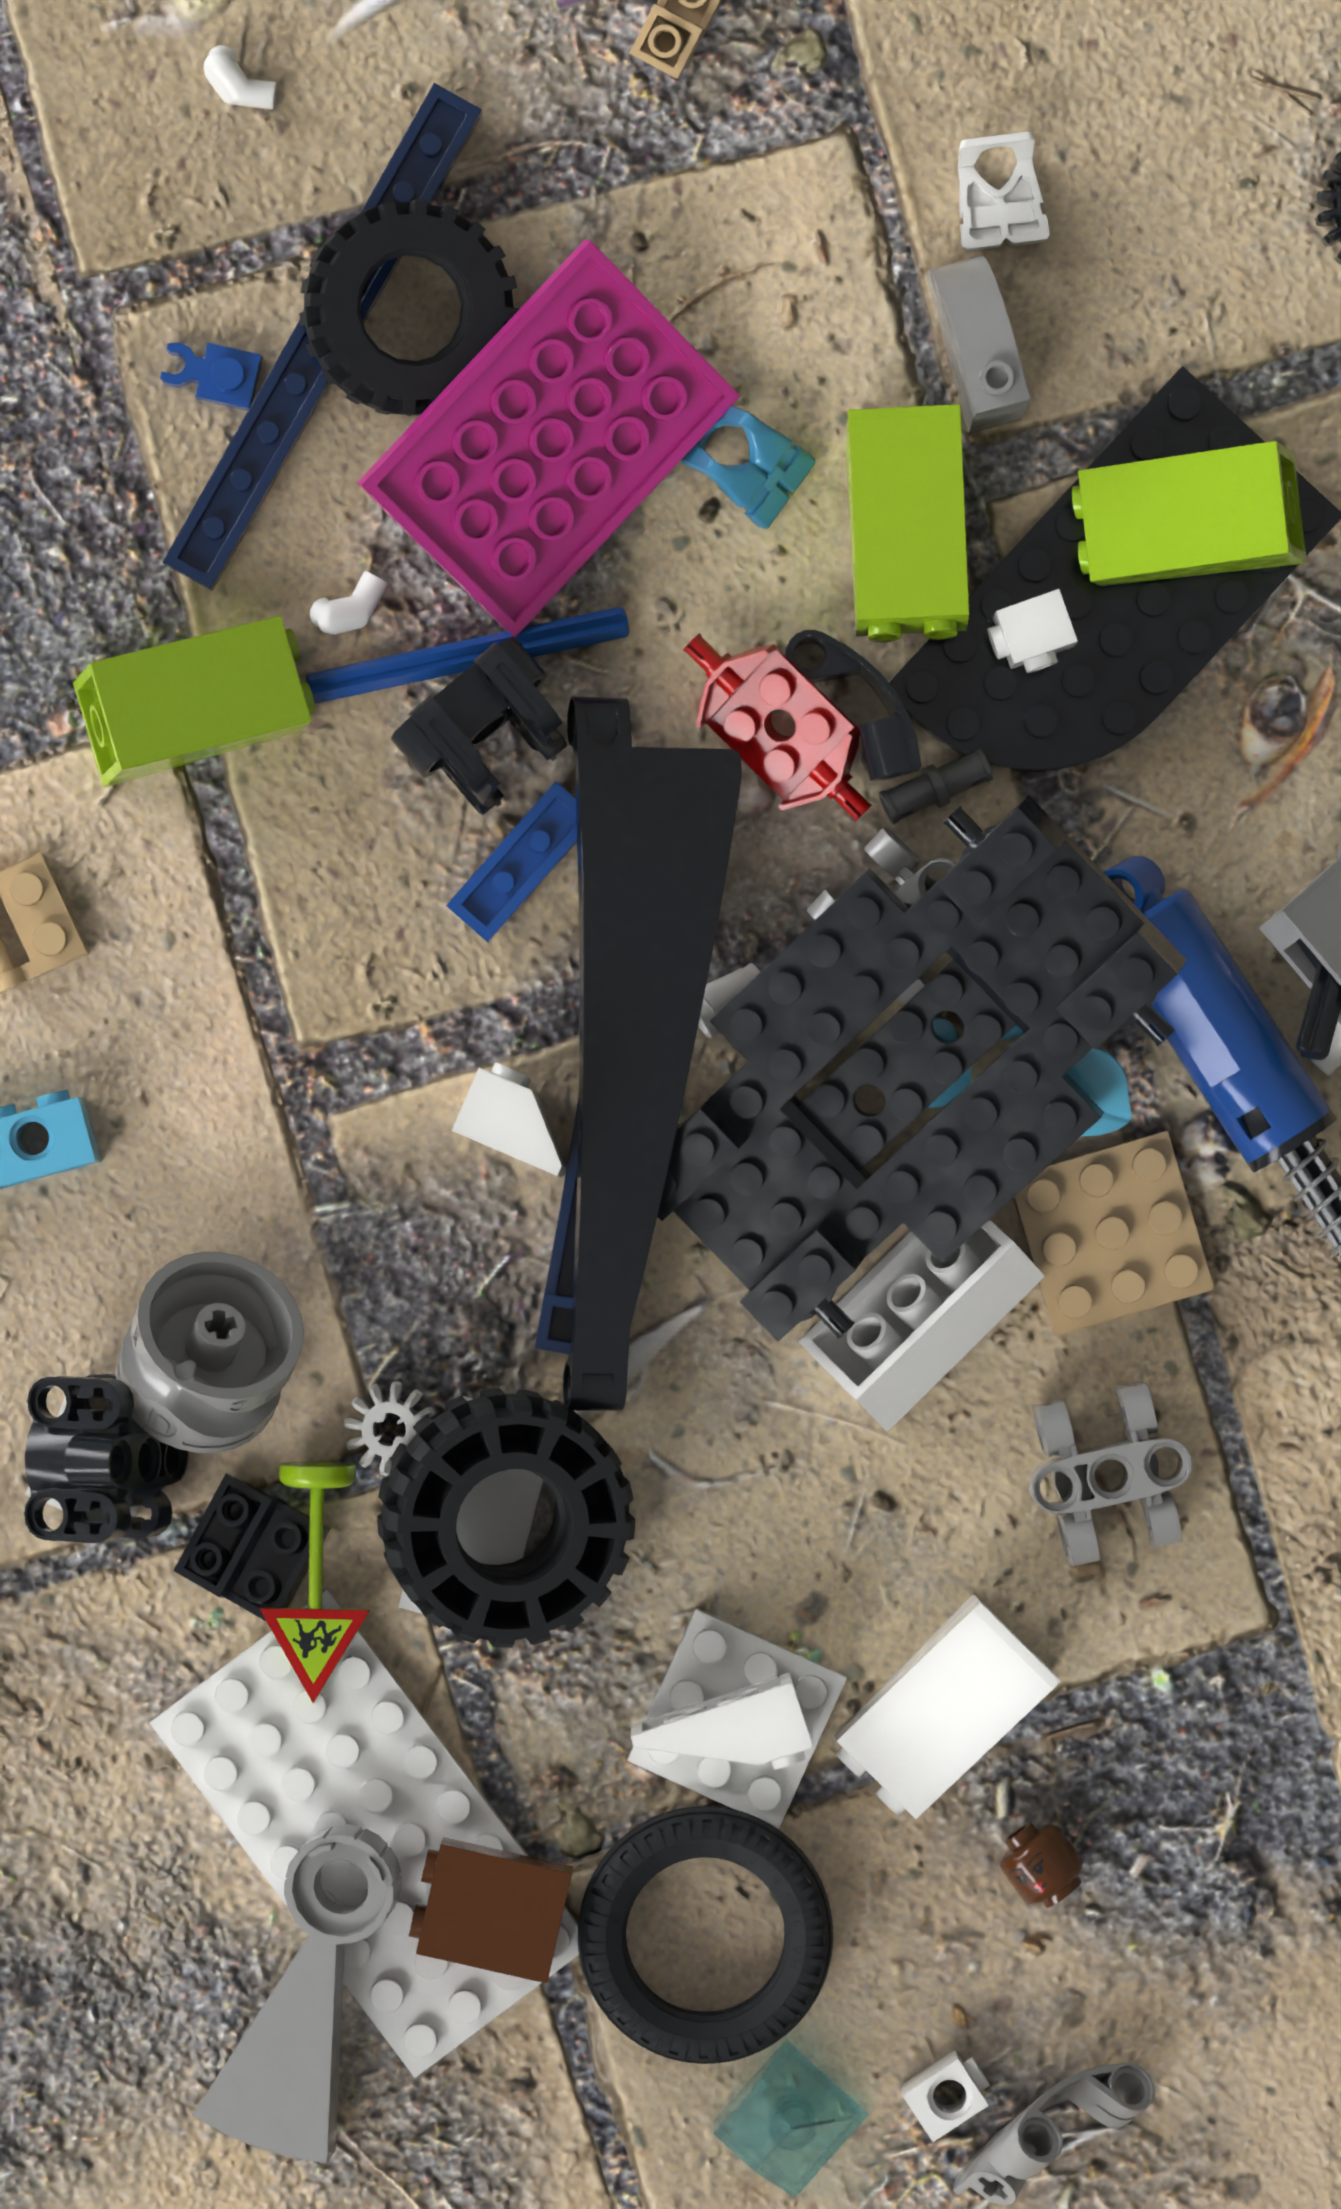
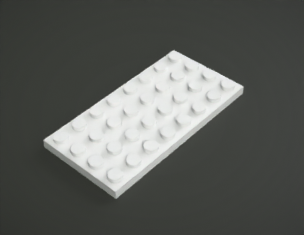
M329 1588L322 1592V1609H344ZM308 1603L302 1608H308ZM359 1629L314 1703H312L271 1630L149 1722L286 1906L284 1884L287 1879L285 1876L289 1863L302 1846L318 1831L329 1827L334 1828L336 1825H355L362 1827L363 1830L368 1829L378 1834L388 1844V1847H391L398 1858L401 1870L399 1875L402 1876V1890L398 1902L386 1921L372 1935L358 1942L345 1944L343 1983L414 2078L542 1983L416 1954L419 1939L409 1937L416 1903L427 1906L431 1884L421 1882L428 1849L439 1851L443 1837L525 1856H528V1854ZM340 1859L330 1861L323 1866L320 1881L323 1891L329 1899L345 1906L360 1904L366 1899L368 1882L366 1875L359 1866L350 1861ZM566 1905L563 1911L549 1977L579 1955L578 1921Z

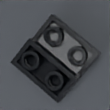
M226 1473L173 1571L220 1598H226L266 1621L259 1608H288L309 1570L310 1516ZM324 1524L323 1542L331 1529Z

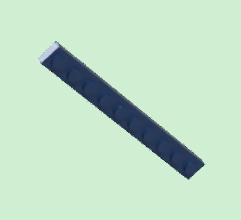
M433 83L360 213L392 201L396 203L417 199L427 200V204L432 205L483 115L482 109ZM402 256L387 260L368 279L362 291L360 313L363 323L367 320ZM300 320L163 560V564L210 591L214 590L330 385L322 376L325 371L316 357H310L306 345L310 343L306 327L300 326Z

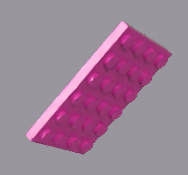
M585 239L365 473L357 484L505 631L516 637L740 398V395L592 241Z

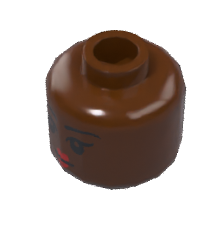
M1028 1822L1005 1839L1004 1842L1009 1847V1850L1004 1854L1000 1862V1868L1026 1903L1033 1905L1043 1903L1046 1908L1052 1907L1070 1895L1081 1884L1082 1881L1078 1875L1082 1870L1083 1860L1058 1826L1047 1824L1036 1829L1032 1822Z

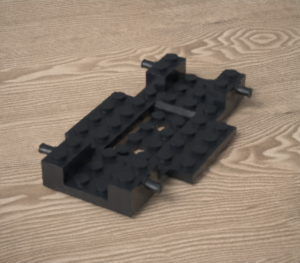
M1030 795L1018 804L1000 823L990 826L984 831L959 806L943 824H946L967 847L964 849L960 860L910 908L869 868L710 1020L712 1025L748 1062L686 1121L678 1124L657 1217L663 1221L673 1211L749 1289L740 1300V1303L778 1342L799 1322L810 1319L815 1315L836 1335L837 1339L842 1337L855 1322L844 1313L832 1298L835 1296L838 1287L856 1271L864 1258L902 1223L913 1232L941 1263L944 1262L1104 1114V1111L1067 1072L1093 1048L1096 1050L1118 1029L1129 1026L1133 1022L1137 1023L1156 1043L1157 1047L1175 1031L1152 1007V1004L1158 992L1178 975L1187 959ZM947 952L953 960L810 1095L802 1102L795 1096L805 1084L942 955ZM951 1011L960 1016L964 1025L963 1035L953 1041L943 1040L937 1036L933 1028V1020L938 1013ZM1015 1025L1023 1031L1013 1044L871 1174L864 1168L874 1156L916 1119L947 1088L956 1082L989 1049L996 1045ZM870 1084L881 1089L885 1097V1106L882 1111L869 1114L859 1109L855 1102V1093L862 1085Z

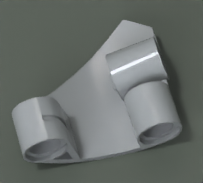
M1120 2063L1091 2068L1063 2079L999 2130L971 2157L957 2174L953 2191L960 2195L970 2187L993 2203L999 2205L1013 2204L1026 2180L1036 2176L1061 2154L1063 2148V2137L1059 2127L1042 2111L1070 2100L1100 2123L1108 2127L1119 2128L1128 2124L1153 2102L1155 2087L1151 2076L1136 2064ZM1117 2091L1123 2096L1125 2102L1119 2098Z

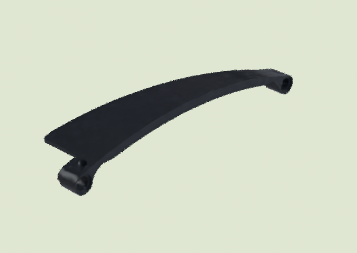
M571 696L567 713V737L569 745L573 748L576 767L580 990L579 1120L572 1338L569 1356L565 1362L563 1372V1401L567 1410L622 1411L625 1406L627 1392L630 1327L665 1185L703 1004L742 779V765L740 754L733 749L632 747L628 699Z

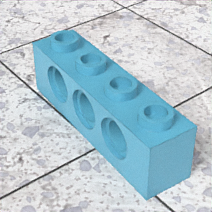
M62 1090L37 1097L38 1108L17 1113L15 1104L0 1107V1189L102 1162L85 1098L76 1097L70 1099L69 1091ZM38 1122L47 1129L49 1143L43 1152L33 1155L23 1147L22 1133L28 1125Z

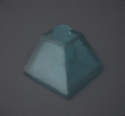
M786 2039L713 2120V2134L756 2173L795 2198L869 2116V2113Z

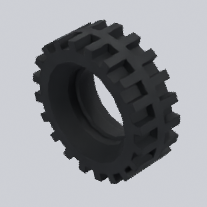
M414 199L408 202L396 203L392 201L359 213L346 223L338 226L329 234L330 238L326 243L316 250L311 259L313 265L308 278L302 282L300 293H304V311L299 313L300 326L306 327L310 343L306 345L310 357H316L325 371L322 376L329 384H336L347 394V399L355 404L361 403L376 409L375 412L386 415H421L519 310V308H514L512 289L517 288L515 276H508L502 262L506 255L500 245L494 247L484 236L483 233L486 229L477 221L470 223L458 215L459 210L448 205L439 207L427 204V200ZM404 255L426 258L443 268L455 283L461 302L459 326L450 343L436 355L419 361L397 359L379 349L366 333L360 313L362 291L371 274L387 260Z

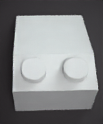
M790 1672L631 1725V1740L634 1748L753 1765H763L771 1762L774 1770L805 1760L804 1750L813 1748L811 1735Z

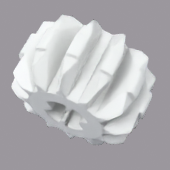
M399 1381L392 1382L389 1400H385L382 1389L378 1384H373L369 1387L370 1395L375 1403L374 1407L364 1399L355 1397L351 1404L356 1410L364 1414L365 1417L364 1419L347 1417L344 1419L343 1424L348 1429L362 1430L361 1436L354 1437L346 1442L348 1450L357 1449L363 1444H366L369 1448L361 1457L359 1464L366 1468L372 1463L376 1454L382 1456L379 1470L380 1474L384 1476L390 1474L392 1469V1461L390 1459L398 1445L402 1443L407 1446L416 1436L417 1432L413 1427L427 1414L430 1418L436 1414L434 1407H426L418 1413L414 1411L412 1407L423 1395L419 1389H415L409 1395L406 1402L400 1401L402 1383ZM389 1413L398 1415L400 1419L397 1421V1424L404 1422L406 1426V1433L397 1435L393 1443L384 1442L381 1438L385 1433L383 1432L378 1435L376 1431V1423L384 1422Z

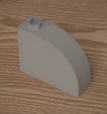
M978 256L929 269L926 277L968 434L1022 420L1031 398L1005 304L988 261L984 256Z

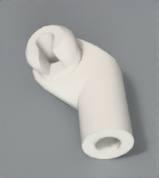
M218 45L209 51V55L204 61L205 76L224 102L230 105L274 110L277 82L247 79L237 64V53L228 46Z
M364 571L351 596L330 601L324 597L315 601L310 609V620L322 632L332 635L361 629L369 622L388 583Z

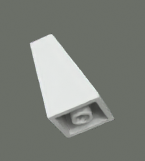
M973 1594L835 1734L836 1741L842 1746L836 1755L858 1777L867 1771L881 1785L875 1792L876 1795L896 1815L900 1816L907 1810L917 1819L1061 1681L1026 1644Z

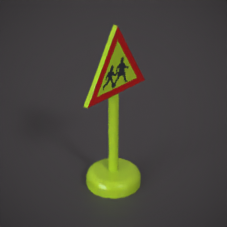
M324 1461L279 1463L278 1475L284 1485L295 1488H310L308 1608L260 1607L259 1609L312 1703L315 1702L370 1611L368 1609H322L324 1489L343 1488L352 1485L356 1478V1464Z

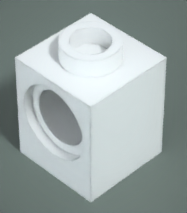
M953 2050L900 2085L902 2096L932 2142L989 2106L983 2090L990 2086L987 2078L973 2057L963 2062L956 2050ZM955 2080L963 2085L964 2093L957 2103L943 2105L933 2098L935 2088L942 2081Z

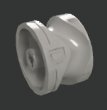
M199 1252L185 1255L169 1262L158 1270L146 1284L133 1315L132 1324L127 1331L117 1356L116 1379L121 1380L130 1388L134 1398V1409L131 1417L151 1436L162 1443L180 1450L195 1453H218L232 1450L248 1443L261 1433L272 1419L281 1397V1390L289 1381L297 1364L304 1338L301 1313L287 1287L273 1273L256 1262L241 1256L223 1252Z

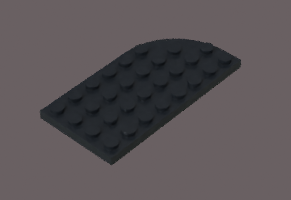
M1182 366L1087 469L1265 443V441ZM1297 472L1307 556L1340 521L1341 511ZM1078 478L968 597L969 619L967 630L957 631L955 637L948 639H929L894 676L889 684L900 697L909 716L939 742L959 754L967 755L980 748L989 764L1020 771H1053L1084 764L1097 758H1102L1123 747L1145 730L1299 564L1107 586L1097 585L1090 581V574L1082 573L1079 563L1078 543L1086 539L1083 519L1076 518L1072 503V487L1079 485ZM1059 589L1078 642L1073 648L1056 653L1058 663L1032 673H1026L1024 665L1010 669L1007 657L997 659L989 639L987 628L995 626L992 618L994 613L1002 608Z

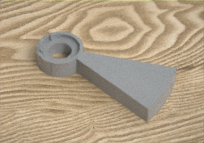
M350 1824L336 1825L334 1828L329 1827L318 1831L312 1836L289 1863L285 1876L287 1879L284 1884V1896L287 1907L295 1922L309 1936L192 2114L223 2134L262 2150L290 2158L328 2163L336 2151L345 1944L355 1943L368 1938L377 1931L394 1909L402 1890V1876L399 1875L401 1870L398 1858L391 1847H388V1844L378 1834ZM340 1859L350 1861L359 1866L366 1875L368 1882L366 1899L362 1903L353 1906L339 1905L329 1899L323 1891L320 1881L321 1870L326 1863Z

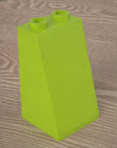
M960 404L848 410L845 451L856 636H868V639L874 642H891L900 639L902 634L924 633L925 638L934 640L955 637L957 631L967 630L969 619Z
M1277 441L1079 470V485L1072 487L1074 513L1077 519H1083L1086 539L1078 543L1081 571L1083 574H1090V581L1100 586L1307 563L1295 454Z
M281 615L91 662L76 678L73 685L103 788L299 732L312 722L310 714L315 711L313 695L306 681L300 682L294 662L299 660L298 643L292 629H285Z

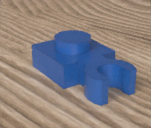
M182 343L167 344L166 351L168 354L185 359V368L178 374L161 372L160 379L163 383L174 388L185 387L191 382L198 383L195 395L197 400L245 411L249 410L254 400L263 360L262 355L207 343L205 356L201 358L195 356L192 350Z

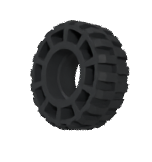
M500 1388L481 1390L479 1398L466 1401L463 1396H459L444 1403L447 1411L433 1420L427 1414L413 1427L417 1434L407 1446L402 1443L398 1445L390 1459L395 1465L390 1477L382 1479L378 1497L383 1502L382 1513L377 1516L378 1534L383 1540L385 1547L383 1554L391 1572L411 1602L436 1626H444L450 1629L457 1638L471 1643H475L478 1639L488 1640L492 1647L512 1648L515 1640L526 1638L531 1645L550 1640L551 1635L549 1631L563 1625L569 1632L585 1621L580 1614L593 1602L600 1608L612 1593L606 1585L613 1574L623 1575L629 1560V1556L623 1551L626 1540L634 1539L635 1518L629 1513V1504L634 1500L630 1481L622 1473L620 1467L622 1463L613 1448L594 1427L574 1410H567L564 1403L556 1399L554 1401L544 1399L537 1392L519 1389L516 1394H505ZM524 1469L535 1473L547 1483L555 1499L553 1522L543 1542L526 1557L507 1564H484L469 1556L462 1548L456 1534L458 1513L468 1493L480 1481L500 1471Z

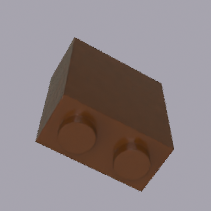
M443 1837L439 1851L428 1849L421 1882L431 1884L427 1906L416 1903L409 1937L419 1939L416 1954L547 1984L573 1866Z

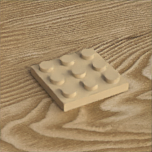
M1168 1131L1051 1164L1013 1198L1031 1260L1045 1276L1039 1282V1287L1054 1336L1215 1290Z

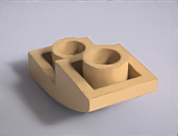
M658 0L657 4L654 3L629 54L679 79L722 0Z

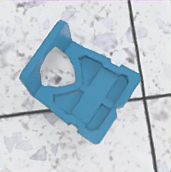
M733 405L681 460L684 465L709 476L737 507L744 508L746 510L744 514L762 529L770 527L789 500L787 492L796 491L815 465V458L802 447L796 444L793 446L792 440L769 427L753 414ZM721 426L742 427L748 439L749 461L738 465L717 463L705 451L707 439Z

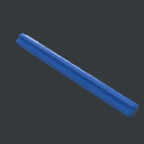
M617 607L528 626L516 636V639L532 657L625 638L629 635L630 629L626 611L624 608ZM505 631L317 671L306 675L305 681L310 686L314 703H321L465 672L474 664L473 660L492 644L497 643L499 645L504 640L513 637V635Z

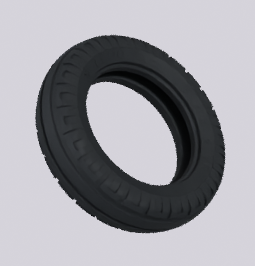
M712 1806L682 1808L660 1814L636 1826L613 1845L596 1867L585 1890L579 1913L578 1951L581 1967L587 1985L598 2006L607 2018L629 2039L655 2054L681 2062L696 2064L730 2062L756 2054L782 2039L804 2018L816 2001L827 1977L832 1957L833 1921L830 1904L823 1883L808 1857L787 1835L773 1825L748 1813L729 1808ZM693 1858L723 1859L751 1871L769 1888L775 1897L784 1921L783 1949L772 1976L749 1999L733 2007L718 2011L688 2010L660 1998L638 1975L627 1947L626 1928L628 1917L640 1891L656 1874L665 1868Z

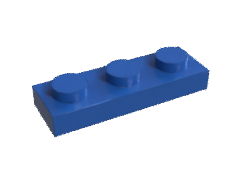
M555 781L446 905L487 943L577 843L576 799Z

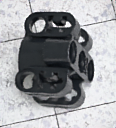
M514 636L504 640L499 645L497 643L492 644L473 660L474 664L433 698L429 696L408 713L409 718L391 737L393 743L422 777L426 778L442 769L482 816L495 805L497 807L500 806L504 794L498 788L501 783L481 761L480 752L476 747L506 722L509 721L531 749L539 751L547 761L549 759L552 761L557 759L556 755L568 746L563 735L557 730L563 724L560 717L537 690L546 679L547 674Z
M93 1374L86 1377H46L35 1382L29 1391L27 1399L28 1411L33 1418L25 1450L26 1479L31 1491V1497L26 1503L24 1517L29 1531L35 1537L43 1540L82 1543L109 1542L119 1538H145L158 1536L166 1531L171 1523L173 1512L169 1498L161 1490L165 1486L181 1481L188 1467L189 1452L162 1443L131 1417L134 1409L133 1394L124 1382L116 1379V1374ZM54 1386H58L63 1390L67 1402L63 1414L58 1418L49 1412L46 1404L47 1394ZM104 1397L109 1399L108 1407L104 1410L91 1408L88 1398ZM51 1498L59 1502L63 1509L62 1523L55 1530L47 1526L43 1518L44 1506ZM143 1505L145 1508H150L152 1513L151 1519L145 1520L142 1517L131 1516L130 1507ZM101 1510L105 1512V1517L102 1522L89 1521L86 1511Z

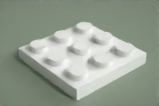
M695 1608L645 1720L790 1672L811 1735L813 1748L804 1750L805 1760L777 1770L773 1769L771 1762L763 1765H753L634 1748V1746L630 1751L627 1761L734 1810L758 1817L779 1829L847 1676Z

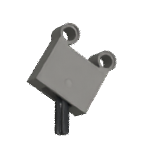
M1341 846L1337 850L1336 860L1259 927L1311 989L1296 1048L1301 1053V1056L1309 1060H1324L1329 1055L1337 1021L1341 1024Z

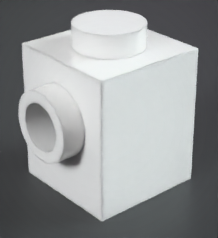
M1059 589L997 610L992 617L995 626L987 628L997 659L1007 657L1010 669L1024 665L1026 673H1032L1058 663L1056 653L1073 648L1078 642Z

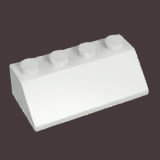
M496 1062L491 1072L478 1068L452 1131L553 1175L562 1177L566 1165L540 1099L534 1091L528 1089L531 1079Z
M988 1220L942 1263L910 1231L837 1303L855 1324L842 1337L837 1339L836 1335L820 1320L799 1343L888 1432L1045 1276L1017 1244L991 1220Z

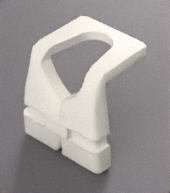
M1032 132L972 138L961 141L958 157L960 218H963V224H960L962 249L965 252L998 249L1005 241L1014 247L1046 243L1049 239L1050 231L1047 215L1042 214L1041 207H1043L1044 202L1032 159L1035 144ZM994 147H1009L1013 149L1017 164L1008 182L998 190L982 179L974 165L983 151Z

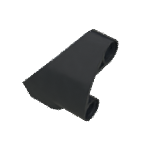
M804 630L795 634L788 642L785 656L814 684L860 675L885 706L890 718L858 726L863 746L861 762L869 774L870 781L891 780L919 771L922 765L917 735L912 721L900 697L885 677L853 649L823 632ZM804 643H813L823 650L825 662L819 669L806 671L796 664L794 651Z

